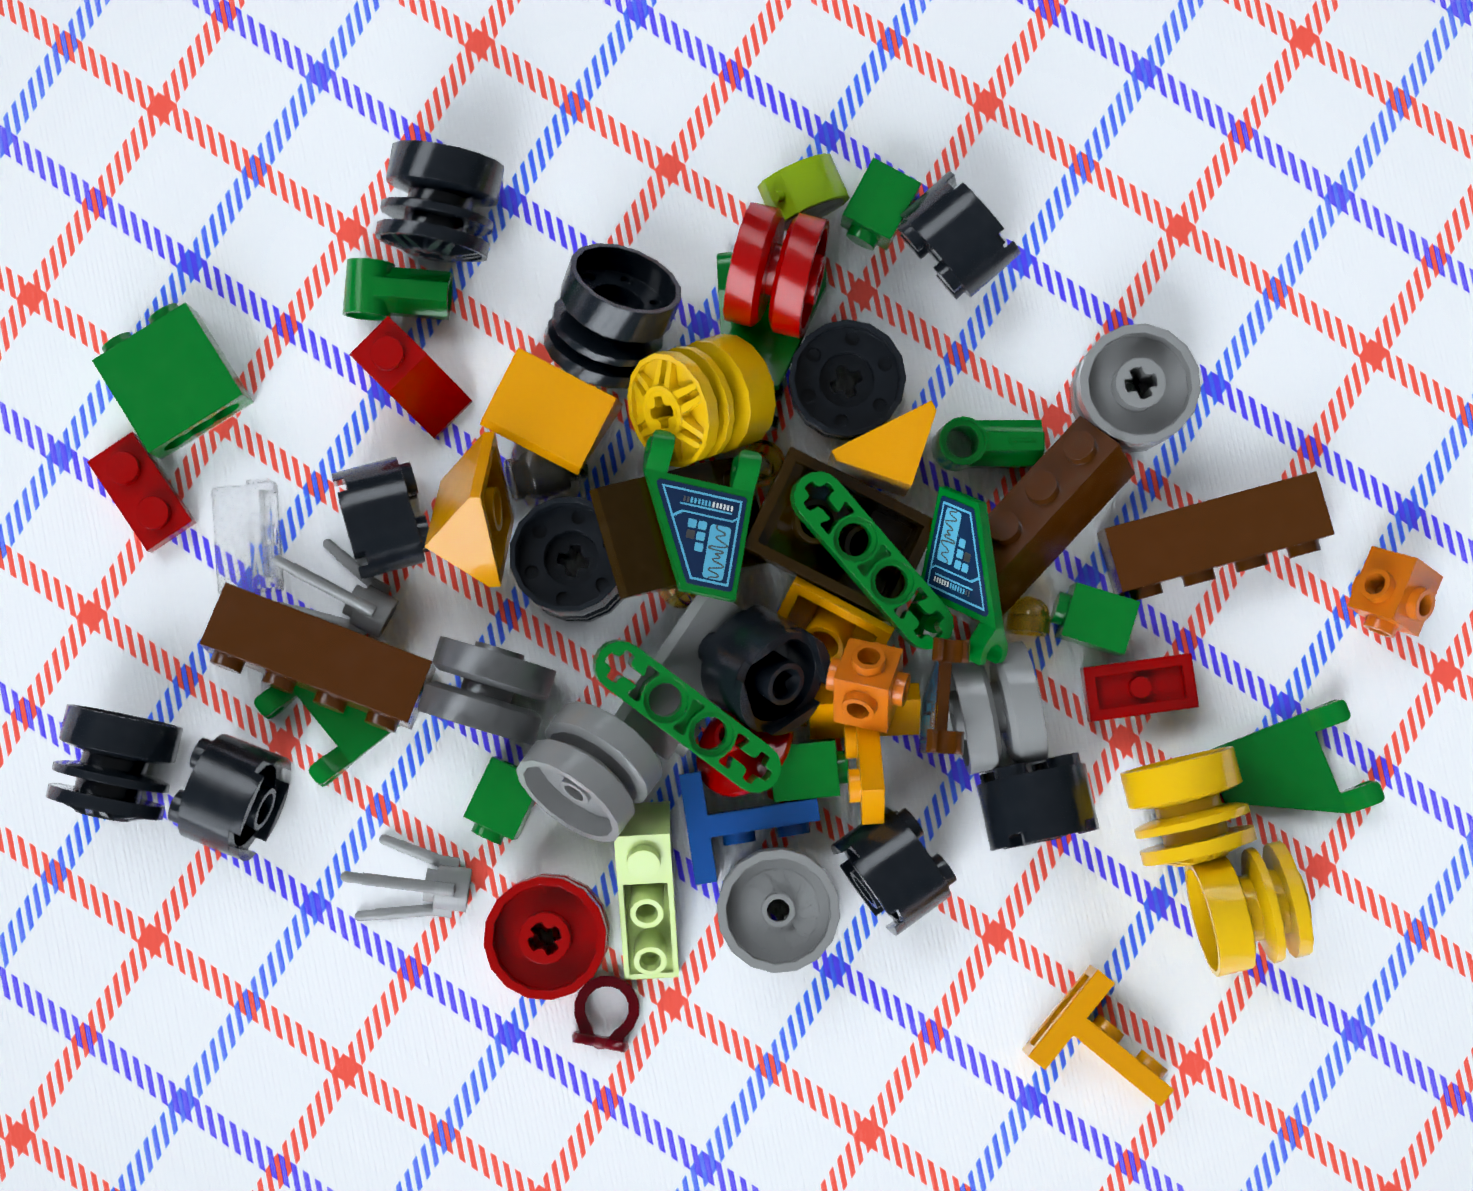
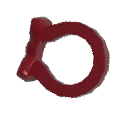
M601 975L589 980L579 990L574 1002V1016L579 1030L574 1031L571 1035L572 1042L593 1046L598 1050L608 1049L621 1053L628 1050L629 1043L624 1039L634 1028L639 1017V999L633 987L626 980L614 975ZM601 987L618 989L628 1002L626 1020L610 1036L595 1034L585 1013L589 995Z

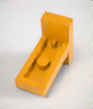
M910 683L906 703L903 707L897 706L888 734L833 722V691L826 690V687H820L814 698L820 704L809 718L810 740L844 738L845 758H856L857 769H848L849 803L860 802L862 825L884 824L885 784L880 736L919 735L921 706L919 683Z
M1089 965L1022 1048V1051L1046 1070L1074 1036L1161 1107L1174 1091L1171 1086L1162 1080L1168 1070L1143 1049L1134 1057L1118 1043L1125 1035L1100 1014L1092 1022L1088 1019L1089 1015L1115 984L1099 969Z

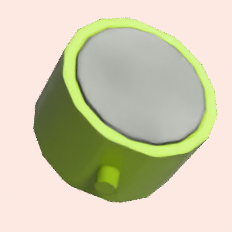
M829 153L814 155L790 164L773 173L757 186L765 205L781 208L785 222L784 231H788L792 220L799 213L822 218L843 206L850 199L833 158Z

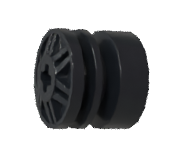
M400 140L392 143L386 182L396 189L408 193V197H388L381 200V212L394 219L377 221L376 239L399 248L407 254L432 261L449 263L456 261H487L490 243L477 236L492 234L494 222L472 211V207L483 208L498 205L504 165L481 153L436 142Z
M604 243L580 247L571 256L561 284L560 298L554 304L552 318L548 321L545 329L544 346L553 361L564 371L582 381L605 388L628 389L630 375L638 362L662 350L663 335L670 329L681 301V286L673 273L665 266L638 250L618 244Z
M846 319L826 323L805 337L793 355L788 385L792 405L806 426L823 437L848 441L888 422L902 401L906 373L902 355L887 334L870 323ZM844 369L848 376L858 375L860 382L854 387V396L847 398L843 390L836 392L832 390L831 384L837 380L836 371Z
M555 497L534 506L518 523L510 542V568L519 589L545 613L568 623L592 622L611 614L624 600H620L591 501L581 497ZM577 552H581L589 566L587 569L579 568L576 577H572V573L564 566L565 561L575 560Z
M66 704L59 740L81 749L82 754L80 760L53 761V771L76 777L74 785L48 783L45 797L60 802L74 809L77 813L119 822L143 819L163 820L166 806L141 799L143 791L169 793L170 784L148 775L147 771L149 764L176 763L183 727L104 709Z

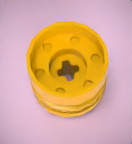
M730 334L714 335L694 341L687 346L673 347L668 351H659L645 357L638 362L630 375L627 393L629 416L640 442L645 447L646 441L655 430L673 433L675 435V445L669 466L680 468L761 440L772 425L776 407L774 382L766 362L752 344L737 335Z
M1233 746L1179 756L1119 773L1128 808L1134 810L1154 809L1156 819L1134 829L1135 837L1137 839L1161 836L1163 843L1139 851L1143 866L1170 865L1182 867L1203 863L1227 856L1234 849L1257 840L1254 825L1228 827L1227 820L1249 813V805L1241 802H1221L1219 793L1243 782Z
M1280 840L1265 844L1262 857L1253 847L1244 849L1241 853V876L1237 875L1226 856L1185 866L1187 897L1193 923L1204 957L1216 977L1253 969L1256 965L1257 941H1259L1268 959L1274 964L1282 962L1286 958V947L1295 958L1308 956L1313 952L1312 913L1307 889L1291 853Z

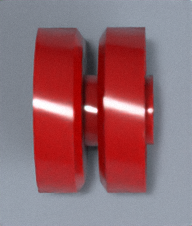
M750 202L739 228L729 267L724 295V321L750 327L755 326L762 319L770 299L769 323L772 331L801 338L807 328L824 276L830 229L829 219L799 213L792 220L783 242L785 222L781 208Z
M542 873L517 882L496 900L485 921L483 946L491 970L507 988L526 998L554 1000L575 993L594 977L609 948L610 923L603 902L588 885L569 875ZM543 925L547 929L555 926L558 928L560 935L554 941L555 944L549 945L541 941L539 930Z

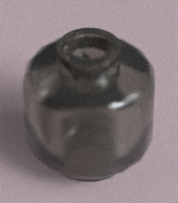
M518 444L513 446L510 459L504 460L503 463L506 483L513 500L516 502L522 500L529 509L555 497H578L581 489V479L588 477L587 462L580 473L576 475Z

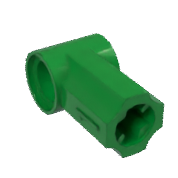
M372 258L347 259L342 315L369 321H383L387 316L390 318L391 316L449 320L453 299V274L450 271L395 267V264Z
M965 416L953 418L934 435L931 444L932 455L939 466L954 472L967 468H1032L1045 451L1042 420H975ZM959 431L968 436L972 445L969 457H957L950 452L946 442L949 432Z

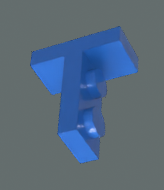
M701 771L679 774L695 885L718 882L712 837L722 836L724 846L756 841V830L775 827L777 828L778 837L810 833L809 822L821 820L817 798L708 814Z

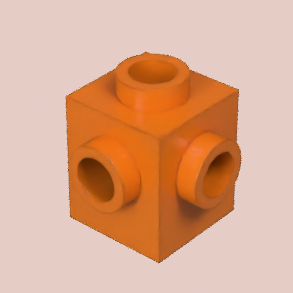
M1372 546L1361 573L1356 576L1352 584L1351 597L1347 607L1364 617L1365 621L1362 626L1374 633L1394 638L1396 632L1400 631L1419 637L1424 622L1431 616L1434 610L1435 596L1443 576L1419 558Z
M849 637L842 657L832 658L826 678V690L833 691V722L888 734L897 706L903 707L905 705L910 688L911 674L903 672V649L880 642H869Z

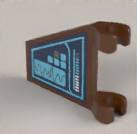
M933 638L932 661H935L922 698L919 753L963 755L965 732L947 731L952 663H969L971 640Z

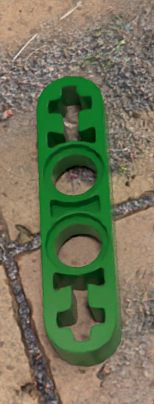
M822 471L811 472L799 478L792 486L790 494L791 507L795 514L900 636L912 647L924 650L933 649L934 637L929 634H922L920 636L915 634L914 630L918 627L919 622L910 610H904L900 617L894 611L895 608L910 601L916 590H918L922 598L912 603L924 615H930L935 612L938 616L934 623V628L938 632L935 637L949 639L952 636L954 622L948 607L834 476ZM809 483L814 488L823 485L828 487L830 492L826 495L825 501L834 512H839L843 504L850 512L848 515L836 520L827 533L821 527V523L831 518L822 508L815 507L809 510L804 504L809 497L805 489ZM852 523L863 527L868 534V546L858 556L847 555L839 546L838 538L840 531L844 526ZM885 566H893L899 569L905 580L903 591L900 595L891 599L879 594L875 585L877 573Z
M618 639L605 642L597 649L593 657L592 666L596 679L605 688L741 789L750 793H761L769 790L777 782L781 774V762L778 754L771 746L643 650L628 641ZM625 651H628L631 654L628 665L642 676H645L648 666L655 670V673L642 683L636 699L630 697L628 692L637 685L622 675H617L613 681L607 677L611 668L605 660L609 654L612 653L620 657ZM662 683L674 685L680 695V703L677 709L668 715L654 713L649 705L651 691ZM716 717L723 723L725 729L723 740L714 748H702L695 741L694 729L702 719ZM739 733L744 736V740L736 745L739 749L754 758L761 752L765 754L761 763L767 771L761 778L752 774L747 780H744L745 766L730 755L727 758L726 765L719 763V759L732 750Z

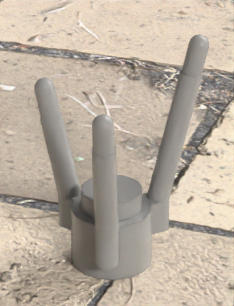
M325 539L323 547L364 583L367 588L357 584L353 591L349 592L280 555L273 557L272 562L275 566L345 603L342 613L350 617V619L284 602L279 603L365 636L369 633L379 638L399 603L398 599L389 595L392 589L390 585L378 580L374 576L361 580L358 567L362 565L331 539Z
M382 834L379 837V842L382 845L437 866L438 870L427 868L425 880L344 871L340 876L341 880L346 883L423 892L422 901L433 902V904L361 910L354 914V918L357 921H379L425 916L452 918L453 911L466 913L472 869L459 867L460 858L440 855L407 841Z

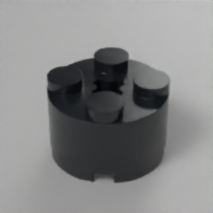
M948 171L900 214L903 222L897 226V229L901 232L900 237L919 259L924 258L929 253L937 262V265L933 267L937 273L935 275L936 278L957 300L964 293L971 298L1017 258L1021 252L1014 241L1006 247L1003 246L1006 242L999 233L1004 230V227L964 182L955 188L957 186L955 174Z
M395 456L331 473L335 487L346 485L347 490L337 492L354 558L356 560L366 557L368 565L358 567L361 580L425 562L424 553L430 551L424 547L429 526L425 515L415 517L410 500L417 499L419 492L410 461L399 464Z
M755 604L730 617L716 632L707 634L701 641L698 649V657L702 661L701 683L707 698L721 710L752 730L767 732L771 736L787 734L803 725L814 714L820 704L814 698L821 682L826 684L831 662L826 646L810 632L763 605Z
M221 734L214 740L203 737L192 751L189 765L193 771L188 779L185 790H179L172 799L168 810V820L178 824L181 836L239 860L248 861L256 854V852L248 848L256 838L266 842L280 817L290 785L280 780L282 768L291 771V762L287 757L229 734Z
M1079 752L1046 759L1045 762L1031 765L1032 772H1028L1026 762L995 768L993 772L979 775L981 784L977 785V791L990 851L1060 839L1069 834H1083L1100 829L1086 764L1081 763Z
M885 806L884 824L862 825L861 823L830 847L833 855L845 853L848 860L839 865L843 873L875 916L885 910L888 916L894 920L886 928L890 933L897 936L951 896L949 886L956 882L957 878L941 855L937 853L931 857L919 841V838L924 835V831L915 817L906 808L898 812Z

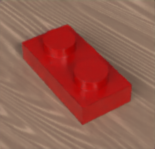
M130 432L87 461L146 551L153 553L197 523L135 432Z
M1191 653L1080 668L1087 722L1199 707Z

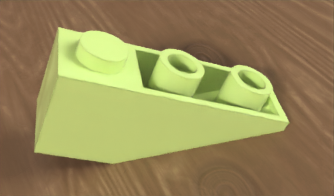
M670 801L634 804L635 814L614 841L624 980L679 977Z

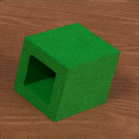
M873 157L842 214L840 226L848 230L846 237L865 249L873 251L876 246H879L887 251L898 232L897 226L903 222L900 214L915 201L921 182Z
M1076 582L1069 586L1067 593L1059 591L1050 616V623L1058 625L1054 638L1113 656L1125 655L1140 601Z
M835 740L791 744L787 758L781 766V774L777 782L772 786L773 801L782 802L841 796L839 784L848 783V759L845 758V750L836 751Z
M492 756L463 817L475 822L471 832L501 845L504 837L511 840L519 838L535 801L519 782L516 771L518 766L498 756Z

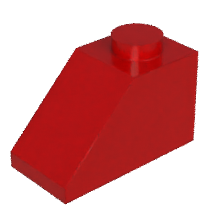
M389 316L349 354L434 439L473 402L438 364Z

